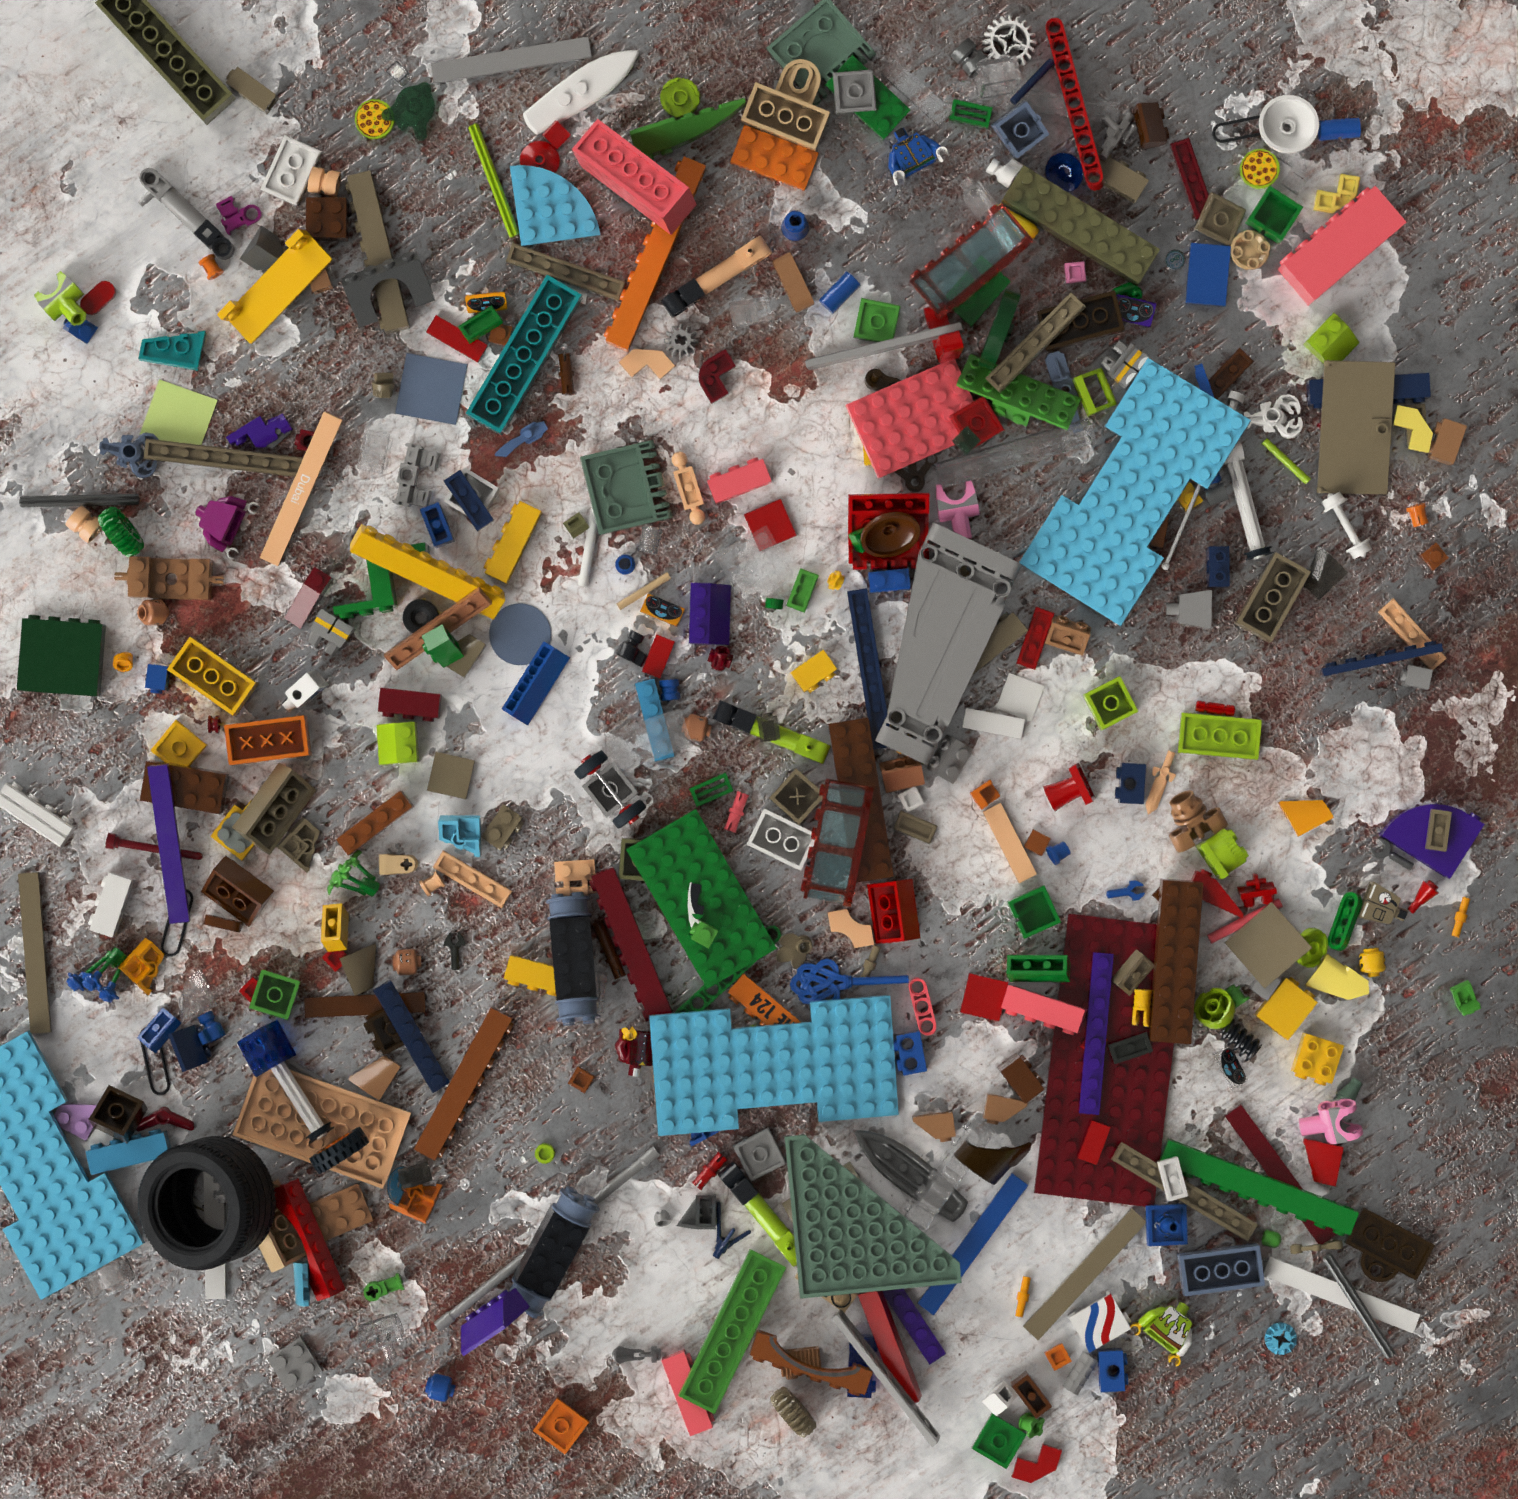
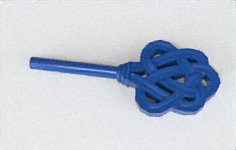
M827 958L820 960L817 964H802L797 969V974L791 979L790 987L803 1004H810V1001L826 1000L825 998L834 994V997L831 1000L840 999V990H846L856 985L909 983V975L852 978V976L846 974H839L838 964L834 960ZM823 966H830L832 968V971L827 968H824ZM818 972V973H820V974H823V975L827 976L828 978H825V977H823V976L817 975L816 973ZM837 980L841 981L842 983L836 985L833 982ZM798 981L801 983L800 987L797 985ZM811 981H815V982H818V983H820V984H817V985H815V986L812 987V985L810 984V982H811ZM826 987L829 988L820 994L817 993L818 991L823 990Z

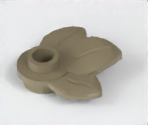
M794 933L782 936L779 939L782 947L777 952L776 960L778 962L791 961L794 969L799 968L806 961V954L812 950L811 939L806 935L797 936Z

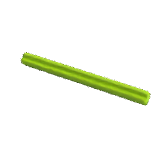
M478 124L470 125L468 129L509 237H515L519 234L480 127Z

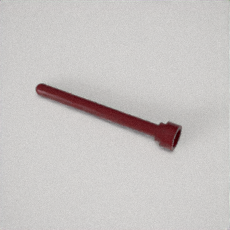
M108 833L106 849L114 850L115 848L124 847L159 853L158 845L121 839V837L114 833ZM181 849V856L183 858L195 860L203 858L200 852Z

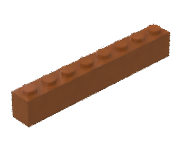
M493 1006L490 1008L414 1150L434 1161L437 1157L442 1158L447 1149L444 1144L447 1139L451 1141L456 1132V1129H454L456 1122L461 1123L466 1112L463 1110L466 1104L471 1105L476 1096L473 1093L476 1086L480 1088L485 1079V1076H483L485 1069L490 1070L495 1059L492 1056L495 1051L499 1052L505 1042L502 1040L504 1034L511 1032L514 1023H512L513 1017Z

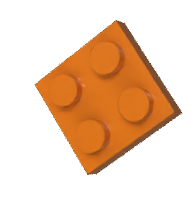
M557 1397L533 1431L563 1454H566L588 1425L589 1420Z

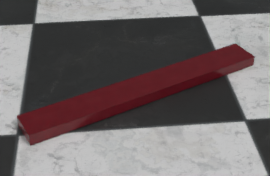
M1241 1104L1225 1115L1269 1177L1303 1189ZM1308 1219L1306 1222L1302 1221L1318 1244H1324L1336 1235L1333 1233L1332 1228L1327 1226L1325 1229L1319 1228L1314 1225V1221Z

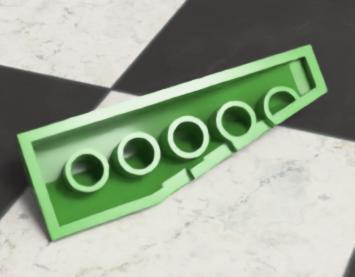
M745 98L720 104L717 110L714 107L702 109L698 115L690 112L684 114L680 120H675L672 117L631 130L629 132L632 144L652 160L656 155H670L673 153V150L703 137L728 121L746 106Z

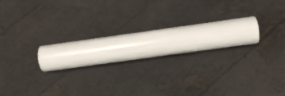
M592 507L588 523L590 528L587 529L578 586L588 587L598 530Z

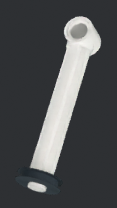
M1238 441L1224 465L1228 467L1250 550L1243 555H1247L1245 560H1256L1274 552L1270 551L1272 546L1265 547L1243 465V460L1245 459L1241 442Z
M267 1032L253 1038L250 1042L252 1053L257 1057L265 1059L310 1130L311 1134L306 1139L309 1138V1143H312L326 1136L334 1128L330 1126L332 1122L324 1125L276 1050L278 1048L277 1037L273 1033Z

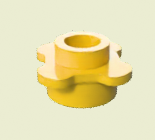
M835 570L834 573L829 575L827 580L828 589L839 590L845 578L841 571Z

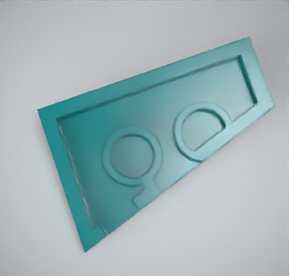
M199 331L194 334L185 333L172 337L163 336L142 339L138 359L144 362L199 371L206 331Z

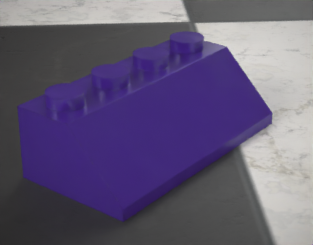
M516 1288L509 1292L505 1289L497 1298L495 1296L479 1307L476 1312L474 1310L465 1317L467 1321L461 1326V1354L463 1356L507 1328L530 1307Z

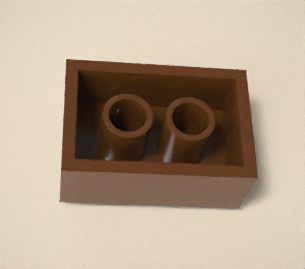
M1015 1053L1000 1064L997 1069L1019 1098L1026 1104L1045 1090L1042 1086L1045 1082L1035 1071L1031 1072L1030 1068L1032 1065L1026 1057Z

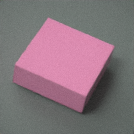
M1084 261L1064 263L1066 284L1086 282Z

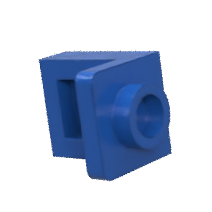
M67 319L63 323L65 331L88 344L98 329L97 326L87 320L81 325L73 326Z

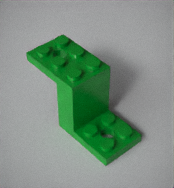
M425 542L411 545L419 552L430 553L429 545ZM366 560L373 600L333 606L334 615L345 620L354 618V614L362 616L374 615L373 611L377 610L382 613L393 612V608L398 607L393 573Z

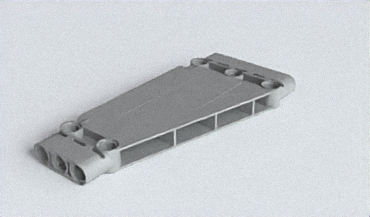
M932 524L919 550L888 712L876 737V742L928 766L1004 609L1005 600L1011 591L1022 564L941 525ZM927 541L939 546V548L927 543ZM927 548L931 549L934 553L933 558L929 560L923 556V551ZM945 550L950 551V552L956 554L957 556H954V555H952V554L946 552ZM963 558L975 563V565L963 560ZM961 566H967L970 569V574L967 577L960 574ZM982 567L985 568V569H988V570H990V571H992V572H994V573L992 574V573H990V572H988V571L982 569ZM1000 576L1011 580V582L1001 578ZM998 583H1003L1006 586L1004 594H999L996 591ZM894 711L901 714V720L898 723H894L891 720V714ZM886 723L898 728L897 731L886 726ZM930 729H935L938 732L935 740H930L927 737V732ZM904 732L909 733V734L915 736L916 738L913 739V738H911V737H909V736H907V735H905V734H903V733H904ZM922 741H925V742H928V743L934 745L933 748L930 747V746H928V745H926V744H924V743H922Z

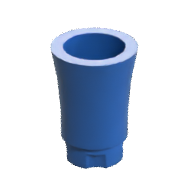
M792 211L783 219L781 230L787 239L799 241L808 234L809 223L803 213ZM797 221L799 223V226H792L791 224L792 222Z

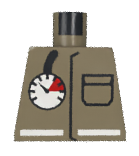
M1370 881L1362 899V907L1358 918L1391 924L1393 918L1404 921L1408 910L1398 907L1401 900L1400 897L1379 884Z

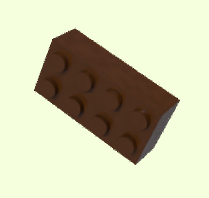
M151 759L146 761L140 801L152 803L147 767L149 765L169 764L175 807L215 814L223 813L229 773Z

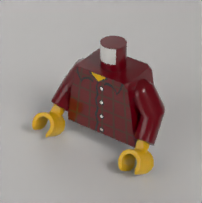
M626 1027L619 1029V1038L615 1043L619 1061L629 1064L628 1075L640 1077L641 1066L653 1065L650 1031L635 1030L634 1027H631L630 1030Z

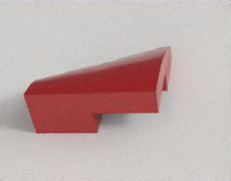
M1304 1138L1303 1143L1306 1148L1313 1181L1336 1187L1344 1147Z

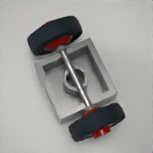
M601 750L593 756L589 754L581 760L582 764L574 773L580 780L587 775H594L582 787L606 818L619 808L622 809L619 815L613 819L614 825L619 829L627 823L631 825L639 819L638 814L645 810L646 805L642 800H638L633 804H626L639 792L614 761L602 771L598 770L601 768V764L608 759L607 755Z

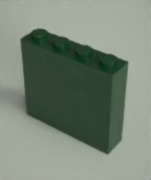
M28 615V618H22L16 690L100 697L106 625L100 624L101 620L88 619V623H81V619L68 618V621H60L61 617L48 616V620H42L39 615Z

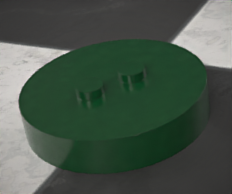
M1005 289L978 362L979 366L990 370L994 369L1004 342H1008L1014 324L1011 322L1021 294Z

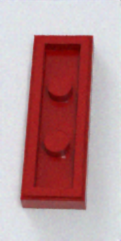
M435 315L426 331L427 334L477 363L488 347L487 344L478 339L469 344L458 327Z
M1035 607L1016 664L1033 670L1036 669L1055 613Z

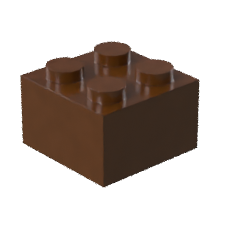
M306 197V231L316 241H349L348 199L341 197Z

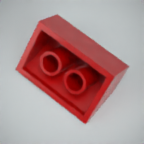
M913 879L867 884L875 944L921 938Z

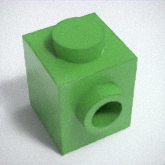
M700 920L699 923L695 922L689 933L692 934V940L709 949L718 933V929Z

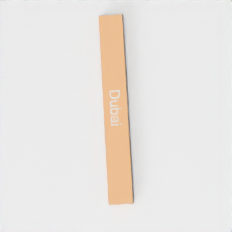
M325 411L323 412L261 553V559L279 566L341 426L342 419Z

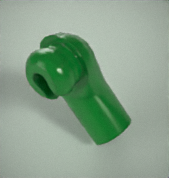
M1129 282L1112 289V291L1115 290L1116 296L1117 294L1127 295L1136 299H1141L1143 296L1141 288Z

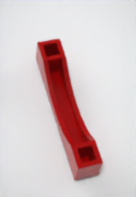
M297 1178L275 1187L276 1206L292 1223L304 1245L309 1263V1283L316 1300L320 1301L330 1298L346 1290L299 1179Z

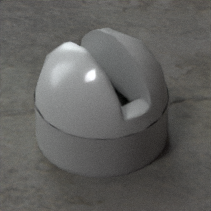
M661 1210V1213L657 1211L654 1215L655 1225L657 1227L669 1225L671 1223L669 1213L665 1210Z

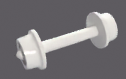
M1340 491L1334 495L1328 493V498L1322 501L1324 506L1323 512L1325 513L1333 509L1354 545L1347 549L1346 553H1350L1353 559L1359 556L1365 558L1366 552L1372 550L1369 543L1370 538L1362 542L1359 540L1340 504L1348 499L1344 498Z

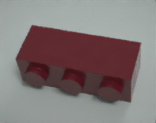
M380 688L378 712H383L382 716L394 718L395 714H401L402 719L414 720V716L422 717V721L434 722V718L439 719L442 695Z

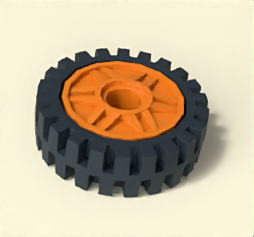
M357 1127L315 1153L309 1160L318 1174H321L362 1149L369 1143V1140L361 1127Z

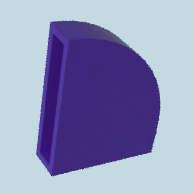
M1426 804L1409 808L1396 815L1383 828L1379 836L1443 877L1450 879L1485 824L1480 822L1481 818L1472 812L1469 815L1452 806ZM1430 809L1452 812L1446 852L1425 849Z

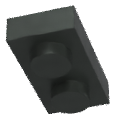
M1147 1032L1108 1044L1114 1064L1153 1052Z

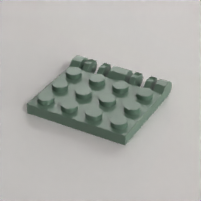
M821 0L766 47V50L783 69L788 63L797 59L812 62L819 70L821 81L824 79L826 83L830 79L828 75L831 74L833 76L832 73L837 72L843 65L842 63L846 62L853 53L862 64L865 65L867 63L865 57L858 50L859 48L869 60L876 55L871 46L831 0ZM800 69L794 80L800 89L805 86L809 76V72L806 69ZM820 86L818 94L825 99L827 97L826 91ZM816 95V98L814 100V106H817L821 102V99L818 95Z
M654 440L580 457L599 535L673 518L671 510L658 513L655 511L670 507L669 502L654 505L652 499L667 495L666 490L653 493L650 491V489L665 486L662 472L646 475V471L658 469L660 464L653 463L644 466L643 459H651L657 456L656 451L641 454L643 451L655 448Z

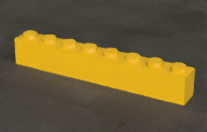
M361 524L350 543L351 553L455 602L460 601L480 587L492 601V604L481 611L480 614L493 620L505 602V594L500 587L496 585L491 586L479 577L474 578L463 569H455L444 560L438 561L427 552H419L408 543L402 544L389 534H381L372 526Z

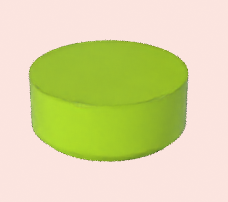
M548 1143L540 1144L535 1150V1158L542 1164L550 1163L555 1157V1150Z

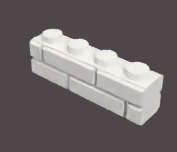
M7 782L0 791V807L57 846L64 847L76 829V826L73 825L74 821L66 815L61 817L56 814L57 809L53 806L41 804L39 802L40 798L35 794L30 793L28 795L23 792L24 787L20 784Z

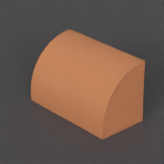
M908 756L879 763L886 793L925 784L921 763Z

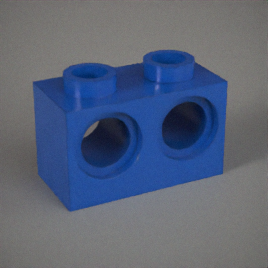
M920 1031L895 1035L894 1051H898L900 1059L896 1060L898 1072L902 1071L903 1076L926 1072L927 1067ZM905 1038L913 1040V1045L909 1049L902 1047V1041ZM909 1058H914L917 1061L916 1066L912 1069L907 1068L905 1065L906 1060Z

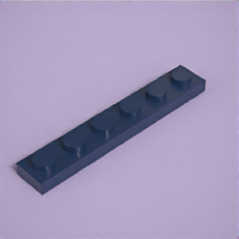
M1436 641L1424 643L1425 647L1417 648L1416 645L1404 647L1405 651L1398 653L1396 649L1384 651V656L1377 657L1376 653L1364 656L1365 660L1357 661L1356 657L1346 659L1345 664L1337 665V661L1327 663L1325 668L1321 669L1322 677L1442 652V643L1437 644Z
M389 980L373 989L430 1091L434 1093L449 1084V1080L392 981Z

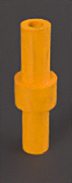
M1462 897L1459 911L1455 914L1454 920L1456 921L1452 931V936L1460 937L1463 923H1466L1469 898Z
M1023 1276L1020 1292L1017 1293L1016 1300H1018L1015 1316L1023 1317L1025 1305L1030 1295L1028 1294L1030 1277Z

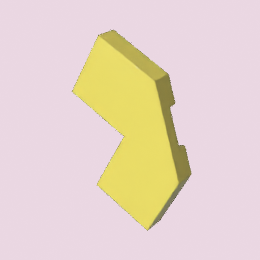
M1340 174L1336 193L1317 190L1313 211L1333 214L1355 199L1358 194L1360 177Z
M1397 405L1393 426L1412 429L1408 449L1429 453L1433 432L1418 409Z

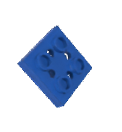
M1186 1204L1145 1205L1147 1246L1188 1244Z

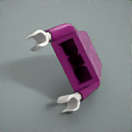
M227 496L219 498L217 501L210 500L207 507L198 506L195 514L201 518L199 527L203 529V535L207 543L220 552L224 551L227 557L233 560L235 558L229 555V551L235 550L237 553L239 551L237 548H229L227 545L231 546L247 512L244 508L248 510L249 514L255 515L257 513L252 512L250 506L255 505L259 507L256 502L248 504L246 500Z

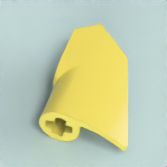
M1329 954L1323 956L1321 963L1316 967L1317 970L1305 983L1307 987L1347 1000L1369 994V981L1350 967L1341 964Z

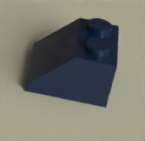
M197 1024L168 1034L182 1072L211 1061V1049L208 1045H202L197 1034L203 1029L201 1026L198 1027Z

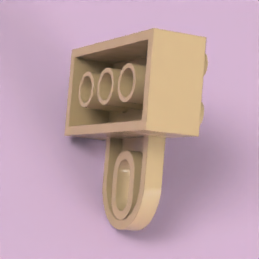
M797 59L784 67L775 90L755 82L741 122L816 151L831 115L829 111L813 105L821 84L818 68L808 60ZM800 69H806L809 72L806 84L802 89H796L793 83L797 72Z

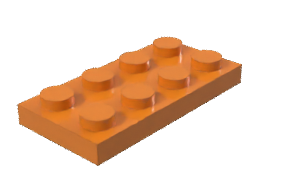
M744 125L730 163L805 191L819 153Z

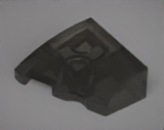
M1319 546L1309 568L1311 573L1303 587L1318 601L1348 572L1324 548Z

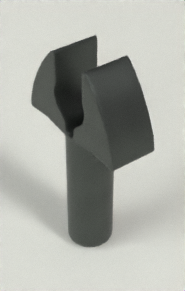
M450 932L443 946H448L451 949V969L459 970V948L466 946V942L461 933L458 932V942L454 946V943L451 941L452 932Z

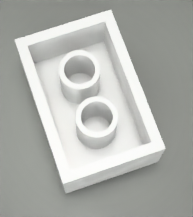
M763 809L746 845L801 871L818 834L767 809Z

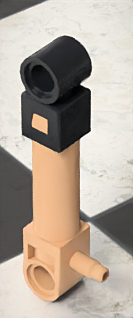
M760 235L698 278H693L679 287L678 290L668 294L661 302L670 316L674 318L737 274L750 269L764 260L772 251Z

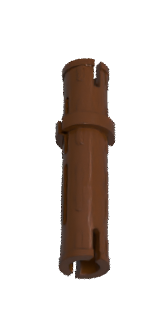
M604 920L591 924L605 954V962L610 966L614 980L620 978V976H625L626 973L619 960L620 954L617 955Z

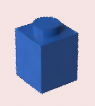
M148 664L145 688L150 689V693L162 694L163 690L168 691L170 672L167 668L169 666Z

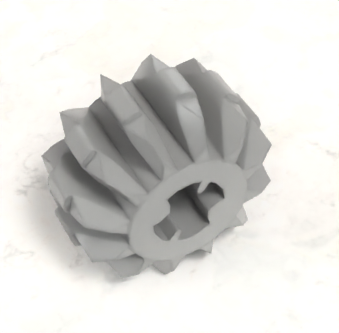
M680 324V330L672 326L674 333L666 332V335L670 338L664 339V343L670 344L666 347V350L670 351L673 349L671 353L673 357L679 352V358L682 359V352H685L689 357L691 354L688 349L696 351V347L691 344H697L698 339H691L696 336V332L689 333L691 330L690 326H687L684 331L683 324ZM678 337L686 338L684 345L676 344Z

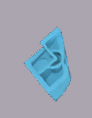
M440 815L438 820L439 840L451 843L460 850L465 849L474 853L475 857H480V815Z
M308 1261L293 1262L295 1303L303 1307L309 1306Z

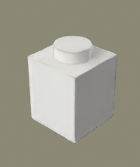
M1003 1381L993 1388L982 1402L997 1416L1010 1406L1018 1394Z

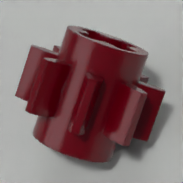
M717 646L716 649L711 648L707 661L711 662L713 669L722 671L726 667L730 668L734 655L730 654V650L727 647Z

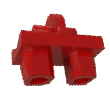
M1257 873L1252 874L1253 880H1246L1245 886L1237 887L1238 894L1246 908L1255 905L1254 897H1261L1263 904L1274 903V894H1277L1273 881L1266 882V878H1258Z

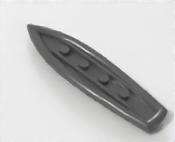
M862 1130L855 1131L859 1145L866 1157L892 1184L951 1222H955L964 1213L968 1201L920 1156L903 1144L882 1134Z

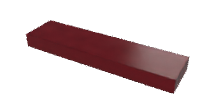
M1188 137L1171 143L1170 148L1194 218L1198 220L1209 193Z

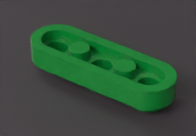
M1348 892L1342 897L1328 936L1329 947L1336 951H1342L1348 946L1362 907L1361 896L1354 892Z

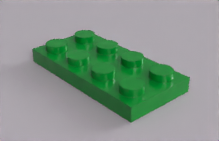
M851 55L837 72L868 69ZM832 76L825 86L834 94ZM874 76L876 111L853 113L884 140L907 115L910 109Z

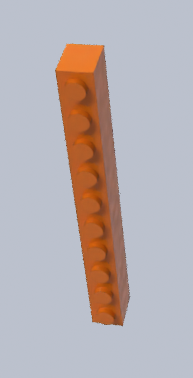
M684 156L682 161L678 160L674 171L677 172L675 177L689 187L694 198L706 171V165ZM652 221L651 227H653L651 234L647 233L643 245H645L643 253L639 252L635 263L638 264L636 270H631L627 281L630 284L627 290L623 289L619 300L622 303L619 308H615L612 319H614L612 326L608 325L604 333L607 344L629 352L684 221L672 235Z

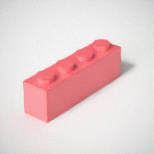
M1008 985L1001 1008L1006 1009V1014L1017 1016L1018 1013L1024 1015V1019L1036 1023V1020L1044 1022L1043 1026L1052 1029L1058 1026L1063 1028L1062 1032L1074 1035L1075 1032L1080 1033L1087 1009L1014 985Z
M685 1349L662 1357L661 1361L689 1435L693 1436L713 1428L712 1422L715 1421L713 1413L678 1396L691 1370V1365H693L690 1353L686 1354Z

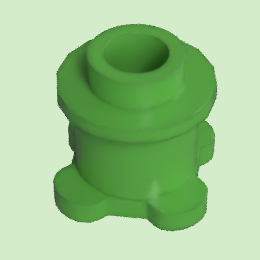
M1233 984L1225 989V991L1231 996L1235 1003V1008H1237L1250 998L1249 996H1244L1240 990V985L1236 987Z
M1027 1412L1019 1419V1429L1027 1431L1029 1438H1033L1036 1435L1040 1436L1043 1433L1042 1428L1045 1419L1042 1417L1036 1419L1032 1413Z

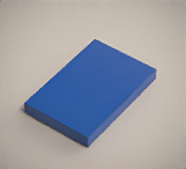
M1190 243L1185 303L1226 306L1231 246Z

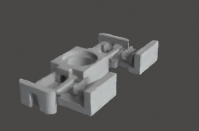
M406 443L405 446L408 448L405 462L400 464L397 483H399L396 500L392 501L397 505L411 507V505L427 507L429 506L432 491L429 489H424V491L418 490V487H416L420 467L428 466L430 470L437 471L440 453L424 450L420 445ZM408 469L413 471V478L411 480H405L403 477V473Z

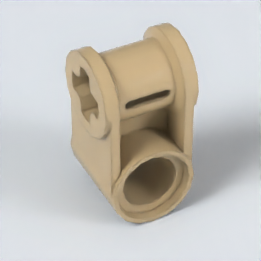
M379 854V875L407 874L415 871L418 867V860L413 855ZM407 859L409 862H412V866L408 869L407 866L403 865Z

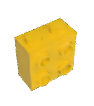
M1303 1032L1291 1071L1296 1072V1077L1305 1080L1307 1076L1315 1078L1314 1083L1326 1086V1082L1332 1084L1344 1045Z

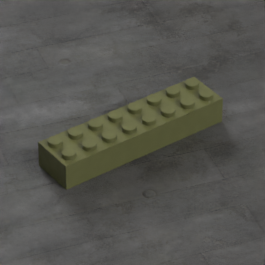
M97 0L95 2L99 9L206 125L236 99L233 93L147 0Z
M1024 165L1001 201V204L1136 286H1138L1160 251L1153 244Z

